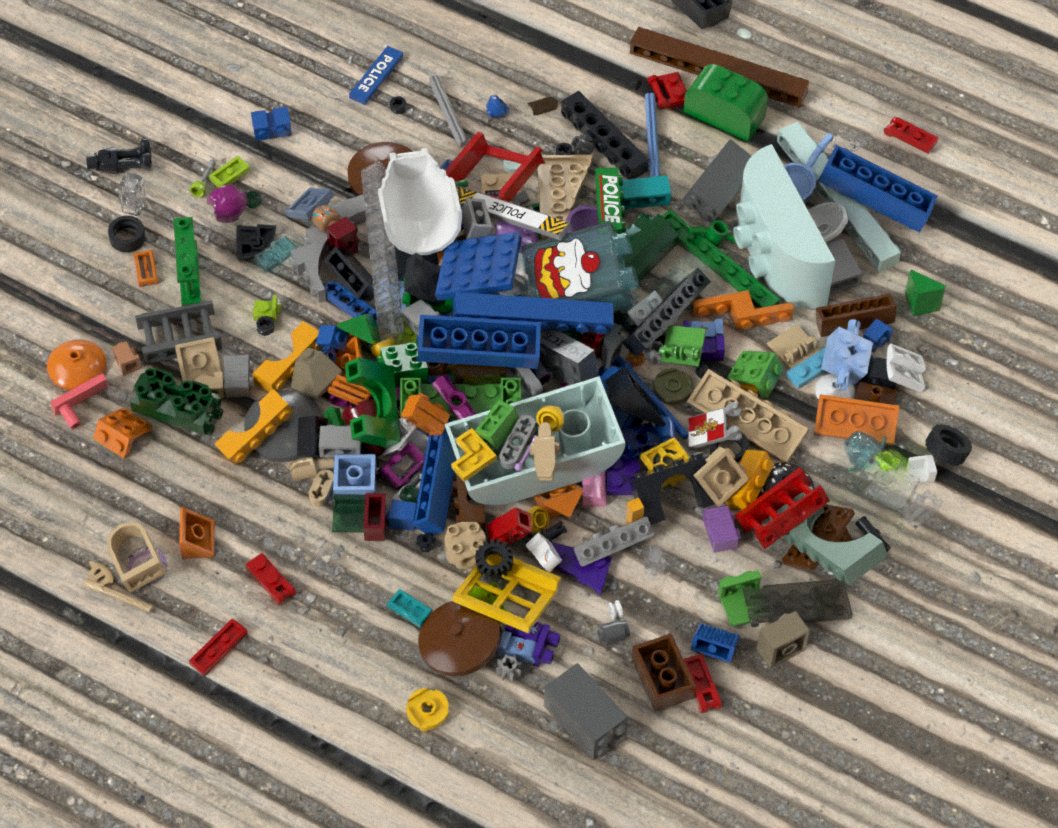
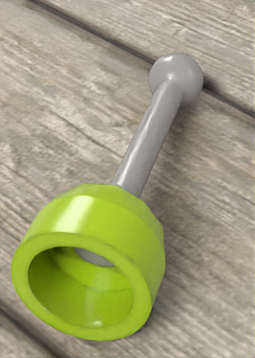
M215 160L208 162L209 166L202 179L192 183L189 188L192 195L196 197L204 195L206 190L204 181L211 168L216 165Z

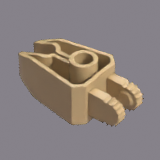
M542 422L538 427V437H534V443L530 444L531 456H534V466L539 481H552L556 474L557 455H560V442H556L555 436H552L549 423Z

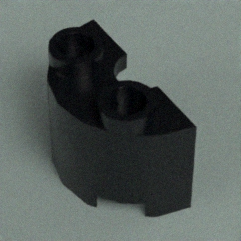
M871 355L867 374L860 382L896 390L897 383L890 381L888 378L887 358H876Z

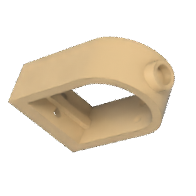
M127 522L118 525L110 533L107 539V548L118 574L129 592L167 573L151 538L143 526L135 522ZM132 537H143L153 558L125 573L118 556L119 549L126 540Z

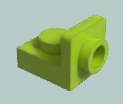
M273 295L272 301H254L253 321H257L262 316H269L273 321H277V314H281V302H278L277 295Z

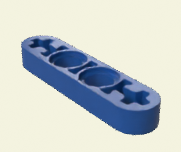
M329 281L325 283L326 299L352 318L363 314H373L374 319L377 318L375 321L377 329L381 327L382 316L380 312L362 299H357L351 291L338 282ZM344 298L351 299L348 303L341 302ZM363 308L364 311L361 313L355 312V309Z

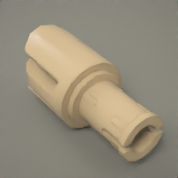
M312 457L291 461L288 467L293 480L298 481L315 477L321 470L334 468V459L332 457H325L315 460Z

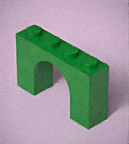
M361 357L345 363L346 381L366 388L372 394L377 404L376 417L364 414L350 420L352 440L384 448L400 443L393 366Z

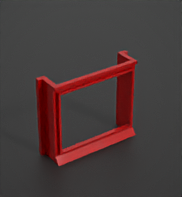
M477 132L445 171L449 178L452 177L454 182H458L468 176L484 155L520 163L521 165L498 192L500 198L491 196L510 202L540 164H545L541 154L542 148L535 147L529 155H524L489 146L484 134Z

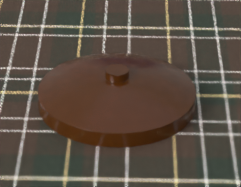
M377 142L363 147L351 158L348 165L347 174L350 188L357 196L364 195L368 203L380 205L378 189L381 188L382 179L386 176V169L390 161L389 153L395 152V154L413 151L404 145L394 142Z
M450 601L435 609L424 621L418 638L419 650L427 665L437 673L446 676L468 675L484 667L495 656L501 643L502 629L498 620Z

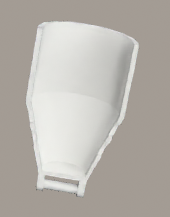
M421 148V151L395 154V152L389 153L390 161L386 169V176L382 179L381 188L378 189L384 227L389 241L399 250L411 255L415 253L430 255L442 251L454 242L461 230L462 211L454 179L452 177L449 178L446 175V171L439 168L438 163L428 154L427 148Z

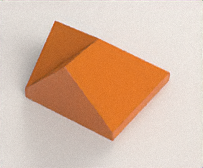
M571 484L535 495L534 499L537 505L543 507L548 513L549 519L560 515L570 518L583 490L576 484Z

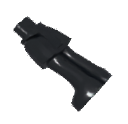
M142 138L137 148L116 149L115 147L99 150L98 155L96 152L93 156H86L87 169H96V171L110 174H119V169L122 168L151 170L152 156L149 138ZM125 158H136V159H129V160H119V159H125Z

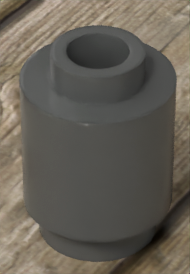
M620 619L601 624L600 629L597 631L599 640L601 642L604 641L605 645L626 640V637L630 636L627 621H621Z

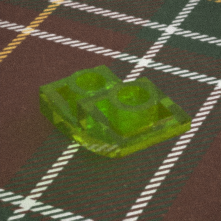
M889 449L877 454L874 459L879 462L878 466L888 472L889 470L897 471L900 465L907 467L909 458L894 449Z

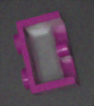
M409 441L402 450L397 451L377 472L383 475L394 488L404 487L411 481L410 476L413 472L416 474L423 468L422 463L425 456Z

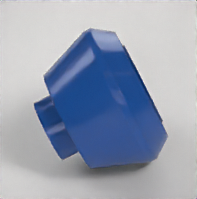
M491 95L486 104V113L493 119L495 117L499 119L508 115L509 107L497 95Z

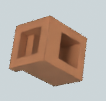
M127 341L112 347L114 359L123 376L141 369L139 356L133 347H129Z

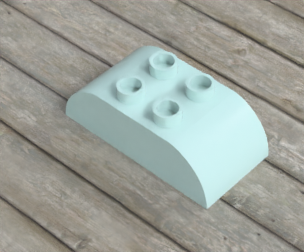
M768 145L752 155L745 166L740 203L736 206L738 226L734 227L733 230L735 241L740 249L747 247L751 255L749 256V266L755 278L763 277L768 289L785 303L792 302L793 306L806 309L827 306L835 259L773 145Z
M600 376L509 404L516 408L519 418L523 415H529L535 420L536 430L526 450L530 446L534 435L538 436L537 412L542 407L548 405L558 406L562 410L564 424L561 430L552 433V436H555L556 442H560V455H557L556 474L552 481H539L535 471L534 456H531V452L524 461L522 470L517 471L515 468H503L499 455L508 439L507 437L498 450L493 449L489 441L486 442L496 454L497 460L465 481V485L470 497L476 502L487 505H503L571 485L583 479L592 478L612 466L622 455L625 448V440ZM491 410L445 424L457 460L464 456L465 453L456 444L455 439L471 428L475 431ZM530 423L523 425L522 433H524V430L527 426H530ZM520 438L512 441V444L515 446L523 443V440ZM511 450V455H510V457H509V458H505L506 461H509V459H513V458H512V453H513L512 450Z

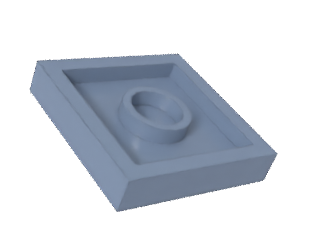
M308 188L285 213L290 218L310 220L313 217L314 210L319 206L328 205L330 203L329 200L335 195L330 189Z

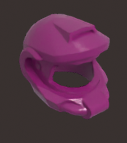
M231 184L224 185L209 195L207 205L213 206L215 218L218 222L231 223L239 220V216L242 215L247 205V198L245 193L236 188V186Z

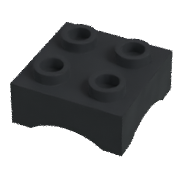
M418 253L406 259L404 292L434 306L444 301L437 300L435 296L441 265L426 261Z

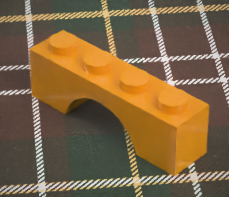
M302 321L291 333L292 345L294 347L293 352L287 358L280 361L265 360L253 372L255 385L268 393L272 389L280 391L286 381L293 377L295 361L308 347L315 350L321 348V346L316 344L319 330Z
M274 389L259 401L260 417L254 427L240 433L228 430L214 443L235 466L243 462L253 449L258 448L262 441L268 435L273 434L276 428L282 422L288 420L294 412Z

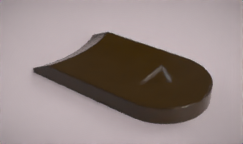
M546 97L527 103L532 108L533 115L547 113L558 107V101L553 97Z

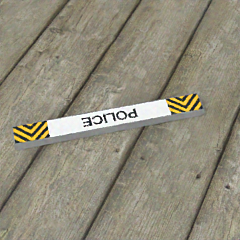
M461 186L456 188L460 207H463L466 198L485 199L489 217L560 241L572 228L570 222Z

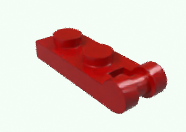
M895 116L891 119L890 125H887L883 130L885 135L893 136L927 154L931 152L939 138Z
M260 553L246 563V568L278 605L284 603V599L297 594L292 584L288 583L263 553Z
M698 654L684 658L685 664L696 685L695 698L700 713L708 712V709L722 708L720 697L703 655ZM710 695L712 700L705 701L704 697Z

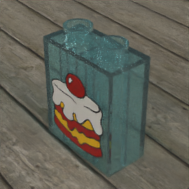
M611 221L567 233L561 241L549 238L522 246L530 297L613 303V311L633 306L631 291L639 289V283L634 267L626 268L624 258L633 254L631 242L626 232L617 233Z

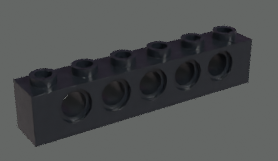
M579 90L561 101L562 116L568 119L576 130L592 137L591 142L594 143L597 151L602 153L611 165L618 167L622 176L628 180L636 179L648 171L649 159Z
M696 268L622 342L634 357L646 350L711 281L699 268Z

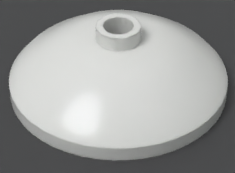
M827 202L808 209L825 242H829L837 237L847 224L848 213L844 206L839 203Z

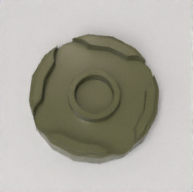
M675 368L664 369L657 374L654 380L653 390L655 396L666 404H681L688 400L692 394L693 383L691 377L684 371H677Z

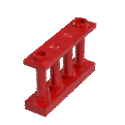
M799 467L734 516L746 533L752 529L757 531L754 535L765 550L829 503L830 500L821 485L814 490L810 488V481ZM803 492L805 494L799 501L793 500L800 493ZM787 504L789 508L779 514L777 510ZM769 516L773 519L765 526L760 524Z

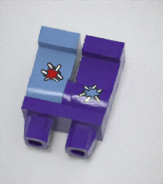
M715 319L714 322H689V320H684L683 326L680 327L706 329L700 360L723 361L725 353L723 319Z
M539 622L534 624L529 633L506 624L498 649V656L504 658L505 654L512 657L516 655L518 662L533 664L536 667H539L540 663L551 665L554 651L546 649V646L549 645L557 648L560 642V634L550 631V625H543Z

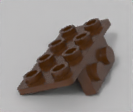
M828 504L824 505V513L815 521L812 533L818 538L829 542L853 541L846 526L855 515L854 510ZM794 544L782 558L784 565L806 570H814L819 565L818 562H813L805 552L801 553Z

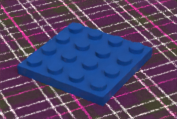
M520 231L458 240L448 245L444 251L435 293L437 300L454 298L456 292L486 294L512 290L522 239Z

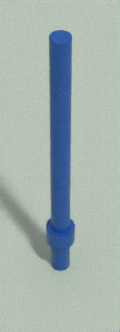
M619 355L615 360L618 366L625 367L655 402L663 417H670L675 424L677 433L684 440L687 439L688 432L633 371L632 365L628 361L625 362Z

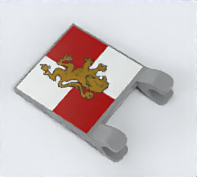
M732 402L725 408L688 417L689 449L725 440H740L742 433L739 432L738 426H732L727 430V416L736 417L741 414V409L738 408L737 402Z

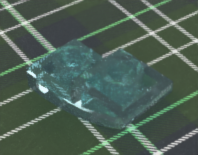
M284 236L272 242L269 249L255 255L254 261L265 272H268L291 256V250L297 249V247Z

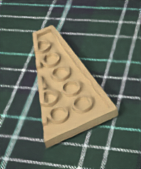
M542 155L545 164H540L537 168L540 213L566 221L592 164L593 155ZM541 234V239H553Z

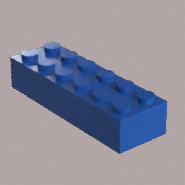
M835 145L818 179V182L824 186L830 187L842 195L848 196L858 203L919 233L929 218L938 196L838 145Z
M420 315L417 361L538 369L541 322Z

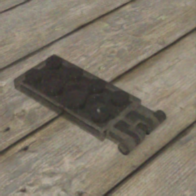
M833 579L764 585L763 589L751 590V587L743 588L746 606L751 607L747 611L751 627L753 628L758 627L759 623L770 622L772 624L778 621L782 615L786 613L791 614L794 611L797 612L804 623L851 619L853 616L846 585L843 580Z

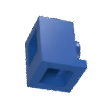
M876 319L863 333V338L873 342L871 351L874 353L878 347L882 348L886 341H890L893 329Z

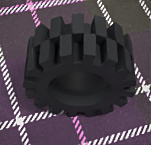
M490 539L489 544L486 540L483 542L484 546L480 544L478 547L479 551L476 550L477 570H479L481 575L484 574V577L487 579L489 576H491V580H495V576H498V579H502V575L506 577L508 571L511 572L513 553L510 546L507 547L506 542L501 544L499 539H497V543L494 542V539ZM490 554H499L502 557V562L498 565H490L486 559Z

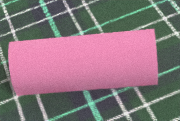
M606 470L592 478L582 480V506H607Z

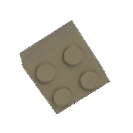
M796 611L791 614L786 613L778 621L772 624L767 623L760 629L757 651L771 669L805 651L810 630Z

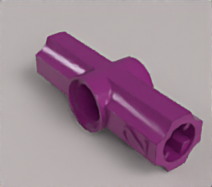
M447 375L440 376L432 383V387L447 404L449 412L454 414L458 420L477 414L467 402L465 395L456 388ZM458 400L462 402V404L456 406L453 405L452 402Z

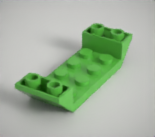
M400 378V417L404 407H406L409 396L420 393L428 396L431 403H438L444 406V411L450 414L449 419L452 422L458 420L454 414L449 412L447 404L432 387V384H421V378ZM501 378V384L478 386L454 384L465 395L467 402L477 414L491 410L499 400L507 404L521 401V378ZM456 400L453 401L452 404L458 406L461 405L462 402Z

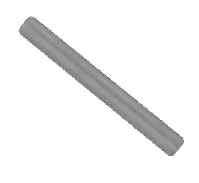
M437 75L430 76L429 83L459 147L466 146L467 138Z

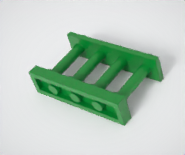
M193 217L173 218L177 282L180 283L182 306L197 304L201 302L198 249L197 240H194Z

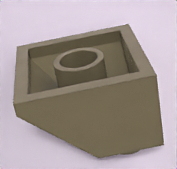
M308 347L295 361L290 388L292 391L319 399L332 386V382L336 380L337 374L342 376L344 373L324 353Z

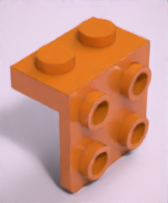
M121 408L98 419L93 439L124 459L129 456L133 440L150 432L152 425L131 413L130 410Z

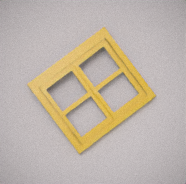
M490 554L486 561L490 565H498L502 562V557L499 554ZM513 558L511 572L508 571L506 577L502 575V578L510 582L504 590L479 581L484 574L481 575L475 566L453 594L452 601L529 633L557 594L561 577ZM476 585L499 596L491 605L469 596V593ZM517 585H521L540 593L541 596L534 604L511 593ZM509 599L530 608V611L525 618H522L500 608Z

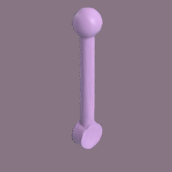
M530 446L520 462L515 464L517 471L522 470L523 463L530 453Z

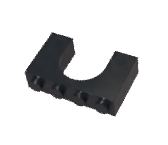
M697 452L691 454L689 459L678 458L672 460L670 465L659 464L653 466L651 471H636L634 476L628 477L634 499H640L644 506L643 517H648L651 525L665 521L660 501V489L665 480L673 475L682 474L689 479L699 507L706 508L715 505L694 477V474L707 463L705 459L710 455Z

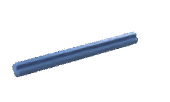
M647 93L645 95L649 171L650 177L660 176L655 94Z

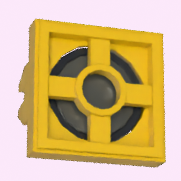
M675 437L640 455L641 460L649 471L653 470V466L659 464L667 466L672 464V460L678 458L686 460L690 458ZM682 474L673 475L665 480L661 487L666 485L675 487L678 481L683 483L686 476Z

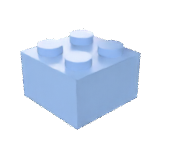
M375 454L335 455L333 485L335 502H365V493H376L377 464Z

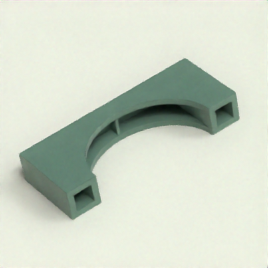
M802 492L793 500L797 502L801 498H803L805 494ZM785 504L783 507L777 510V512L781 514L786 509H788L789 506ZM823 507L783 536L789 544H794L801 553L805 552L813 562L820 563L827 572L831 571L839 581L843 580L848 585L888 557L883 541L871 533L849 542H829L815 536L812 533V528L818 517L824 513Z

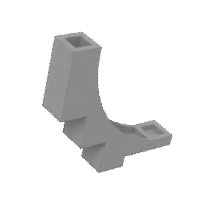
M364 195L329 205L339 213L341 219L346 216L356 226L371 220L370 207ZM314 226L306 229V237L304 238L306 246L291 250L289 263L292 270H296L298 276L303 275L305 281L310 282L311 294L313 297L316 296L320 303L326 301L325 288L319 277L320 268L329 248L327 233L321 232Z

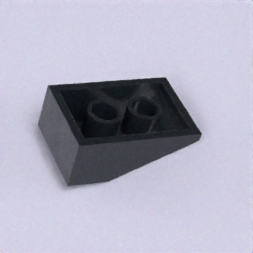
M624 366L605 380L607 385L605 390L611 397L610 401L615 408L620 407L624 413L662 427L666 425L658 406Z

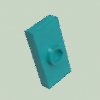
M400 588L387 603L388 608L419 628L422 627L424 621L433 612L431 608Z

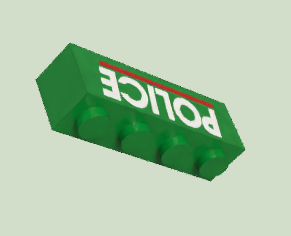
M618 167L595 168L599 241H614L617 236L622 238V233L626 230L625 221L621 219V217H625L624 205L621 206L620 203L624 201V193L619 188V186H623L622 175H619Z

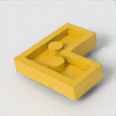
M473 428L455 439L456 444L464 451L465 455L452 463L451 467L463 482L497 460L496 454Z

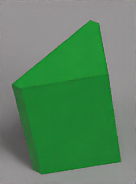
M911 269L905 297L912 315L917 316L939 311L946 285Z
M363 314L337 325L338 328L370 344L381 342L373 314Z

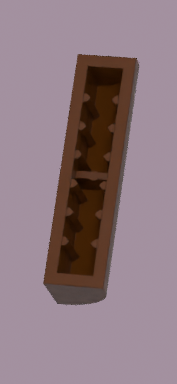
M891 293L817 307L816 321L821 337L829 336L838 327L847 330L849 320H857L856 325L859 321L861 323L859 330L869 328L876 319L886 325L895 323L897 306Z

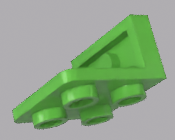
M742 351L727 378L729 382L734 380L737 383L754 384L760 396L768 398L784 368L776 353Z
M759 570L753 572L746 571L741 575L735 577L728 576L719 581L717 593L732 627L766 619L770 615L760 589L761 575Z

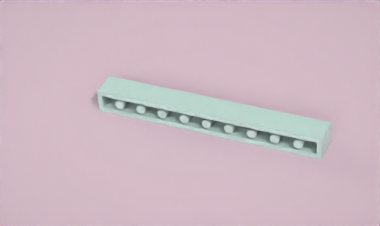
M797 121L778 131L777 142L792 162L806 164L817 146V143L807 134L806 129L801 127ZM821 153L812 167L816 177V187L814 190L824 203L834 202L844 206L848 213L845 230L879 273L897 265L901 254L899 247L894 245L888 233L879 226L878 220L872 217L867 206L818 182L828 160L826 154Z

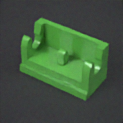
M499 400L475 431L485 443L489 441L491 447L498 450L519 419L516 408Z

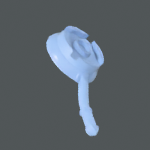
M832 133L826 134L824 139L817 144L816 149L806 164L789 163L784 165L804 204L811 198L816 187V177L812 167L827 145L832 142L834 138Z

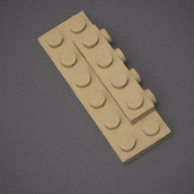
M708 369L687 400V403L702 413H707L725 408L732 402H737L738 408L741 409V414L736 417L727 416V428L738 426L739 431L745 434L750 442L783 462L788 463L809 432V429L791 419V415L786 411L781 410L779 412L774 409L775 406L771 402L759 400L757 398L758 395L753 391L748 390L746 392L741 389V385L736 381L731 380L729 382Z

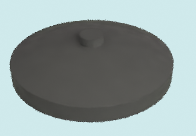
M286 390L276 391L294 412L288 420L282 422L276 428V431L268 435L261 445L253 449V451L271 461H295L301 459L297 457L298 418L313 415L323 417V414L317 403L302 393ZM265 396L258 399L249 408L244 420V431L250 430L258 422L260 417L259 401Z

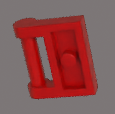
M679 72L648 77V84L654 90L659 109L684 105L687 90ZM663 84L669 99L664 97L659 85Z

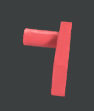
M102 373L50 401L51 410L55 416L61 413L71 429L80 426L81 421L71 407L108 388L106 377Z

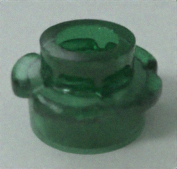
M249 191L245 194L247 198L246 206L250 209L261 205L262 199H260L259 193Z
M407 485L401 490L400 499L404 502L416 503L419 491L415 486Z

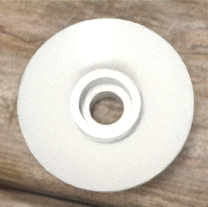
M827 374L816 383L815 393L818 399L820 394L853 399L855 394L854 385L849 382L848 389L839 390L840 385L838 389L834 388L833 386H835L838 376Z

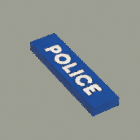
M387 46L349 93V98L365 105L403 58V52Z

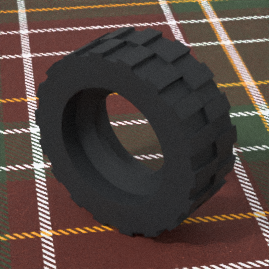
M944 424L935 425L925 440V446L932 456L943 463L953 466L962 465L972 449L971 441L963 432Z

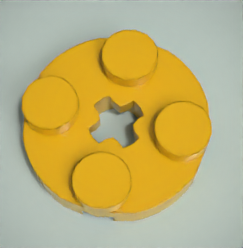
M419 689L413 692L408 699L406 705L407 718L412 725L423 732L438 728L449 716L448 700L439 690ZM423 706H432L433 708L431 709V712L427 713L423 712Z

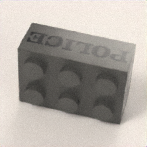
M547 329L540 335V356L557 380L573 385L599 377L595 352L592 348L556 329Z

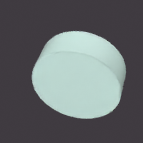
M508 160L503 161V167L509 173H514L521 165L520 163Z

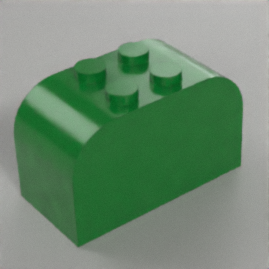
M709 64L703 68L687 90L684 112L749 141L766 117L768 96L758 83L719 65Z

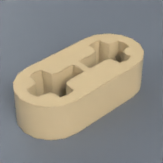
M324 469L317 473L309 490V500L312 505L319 507L327 502L334 485V474L332 471ZM328 477L329 480H326L324 485H322V480ZM319 491H321V496H319L318 499H316L315 496H317L319 494Z

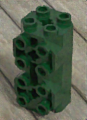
M641 213L632 225L627 226L624 232L626 237L621 238L617 236L609 248H605L600 254L602 260L599 268L602 273V281L616 288L619 293L631 291L678 244L679 234L677 231H672V223L660 214L652 216V214L646 215Z
M149 368L140 374L133 387V392L136 393L135 398L131 397L130 400L133 412L204 436H211L214 433L217 420L222 418L224 409L221 408L222 398H220V395L211 393L208 385L194 380H186L182 383L175 381L172 373L158 368Z

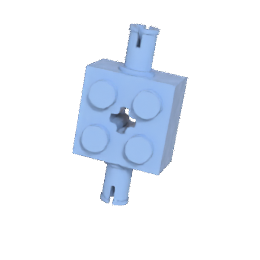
M849 320L847 330L838 327L827 337L821 369L838 376L835 387L838 389L840 385L839 390L848 389L849 382L856 384L868 371L873 342L858 336L861 323L858 321L856 325L857 320Z

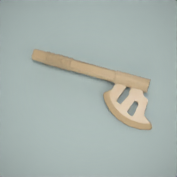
M89 561L92 569L88 573L89 579L86 578L83 582L84 587L123 601L147 612L152 611V605L105 587L113 583L111 572L104 565Z

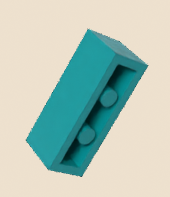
M667 175L623 180V186H619L620 190H623L624 201L620 203L621 206L624 205L625 210L670 205L671 190Z

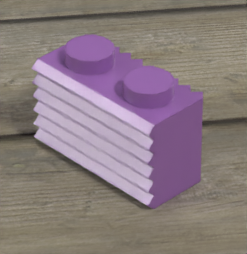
M728 505L703 510L702 519L713 552L736 549L738 540H741L739 529L734 526V513L729 511Z

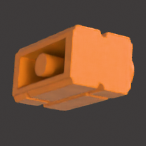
M419 393L418 395L409 396L401 417L431 436L442 435L445 424H447L450 414L444 411L445 407L438 403H431L429 401L430 398L424 394Z

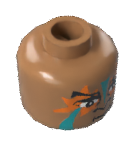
M329 205L317 207L312 217L314 225L323 233H327L329 225L341 219L339 213Z

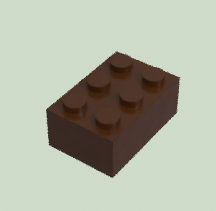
M672 633L632 646L631 659L655 712L695 698L696 685Z

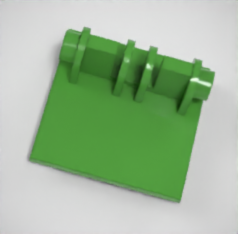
M669 325L664 347L661 346L659 353L662 354L661 363L699 367L706 329Z

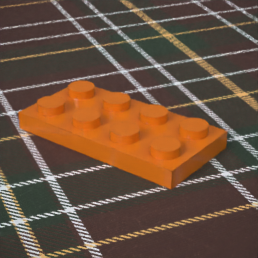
M820 394L814 434L849 440L857 438V441H860V437L863 436L873 443L894 446L899 406Z

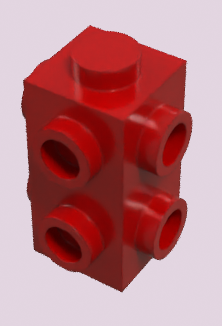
M516 507L487 524L489 542L490 539H494V542L497 543V539H499L501 544L506 542L508 547L511 543L523 538L532 532L531 514Z

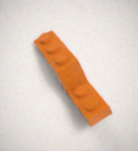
M742 291L693 300L691 314L695 318L717 313L723 314L730 311L735 328L738 330L792 320L794 307L791 302L754 309L749 291Z

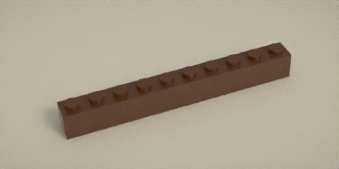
M638 27L630 41V54L695 75H699L706 65H719L758 83L766 91L768 98L801 108L808 93L809 80L649 29Z

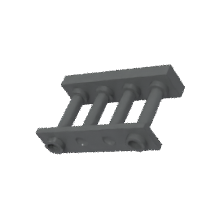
M203 301L197 304L135 315L138 330L144 329L147 346L142 347L145 364L177 358L175 345L214 337L216 349L221 350L220 332L213 333L210 316L215 315L213 301ZM202 317L205 335L194 337L190 320ZM182 321L186 338L174 340L171 323ZM163 325L167 342L155 344L152 327Z

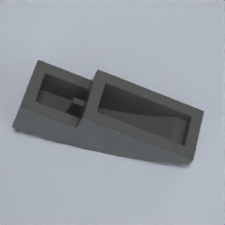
M615 323L610 333L603 334L600 346V358L605 369H609L620 355L624 336H621L623 326Z

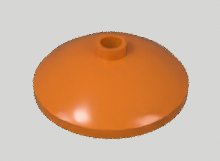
M82 339L70 340L60 344L51 352L47 360V371L50 379L54 384L66 390H72L102 373L104 374L107 366L103 350L97 344Z

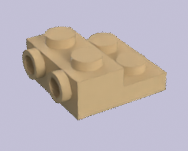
M719 447L705 459L707 463L694 474V477L717 506L723 504L749 480L745 475L746 469L740 463H736L733 459L735 455L729 448Z

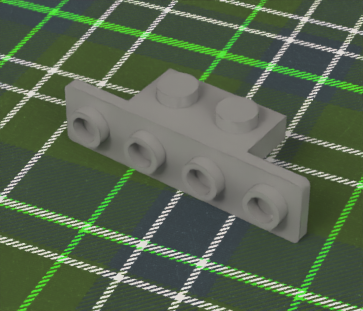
M643 517L624 526H621L620 523L609 527L610 532L605 534L602 531L591 535V540L574 547V552L580 566L590 564L654 536V531L648 517Z

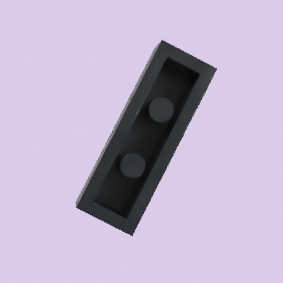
M334 247L324 260L357 299L371 302L382 288L348 249Z

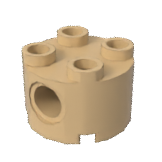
M460 522L447 528L445 556L451 565L454 564L459 569H472L476 566V550L479 551L478 547L480 544L484 546L483 542L486 541V536L477 522Z

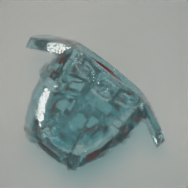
M856 430V432L852 433L843 444L846 455L850 460L849 462L854 465L847 468L846 471L848 473H857L871 466L882 455L887 443V437L884 435L880 444L876 438L862 431Z

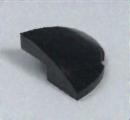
M237 225V260H249L259 256L271 244L275 235L276 225Z

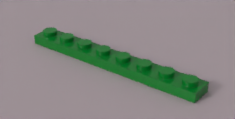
M671 209L662 215L672 223V231H677L679 234L678 242L738 292L749 291L752 303L756 307L763 308L780 304V299L704 236L701 234H689L688 228L692 226Z

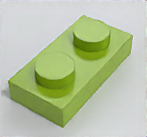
M237 155L210 174L209 180L218 188L230 185L250 171V166Z

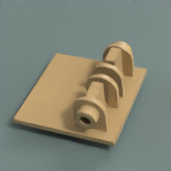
M797 324L767 343L772 351L790 369L821 350L817 346L818 338L816 336L809 337Z

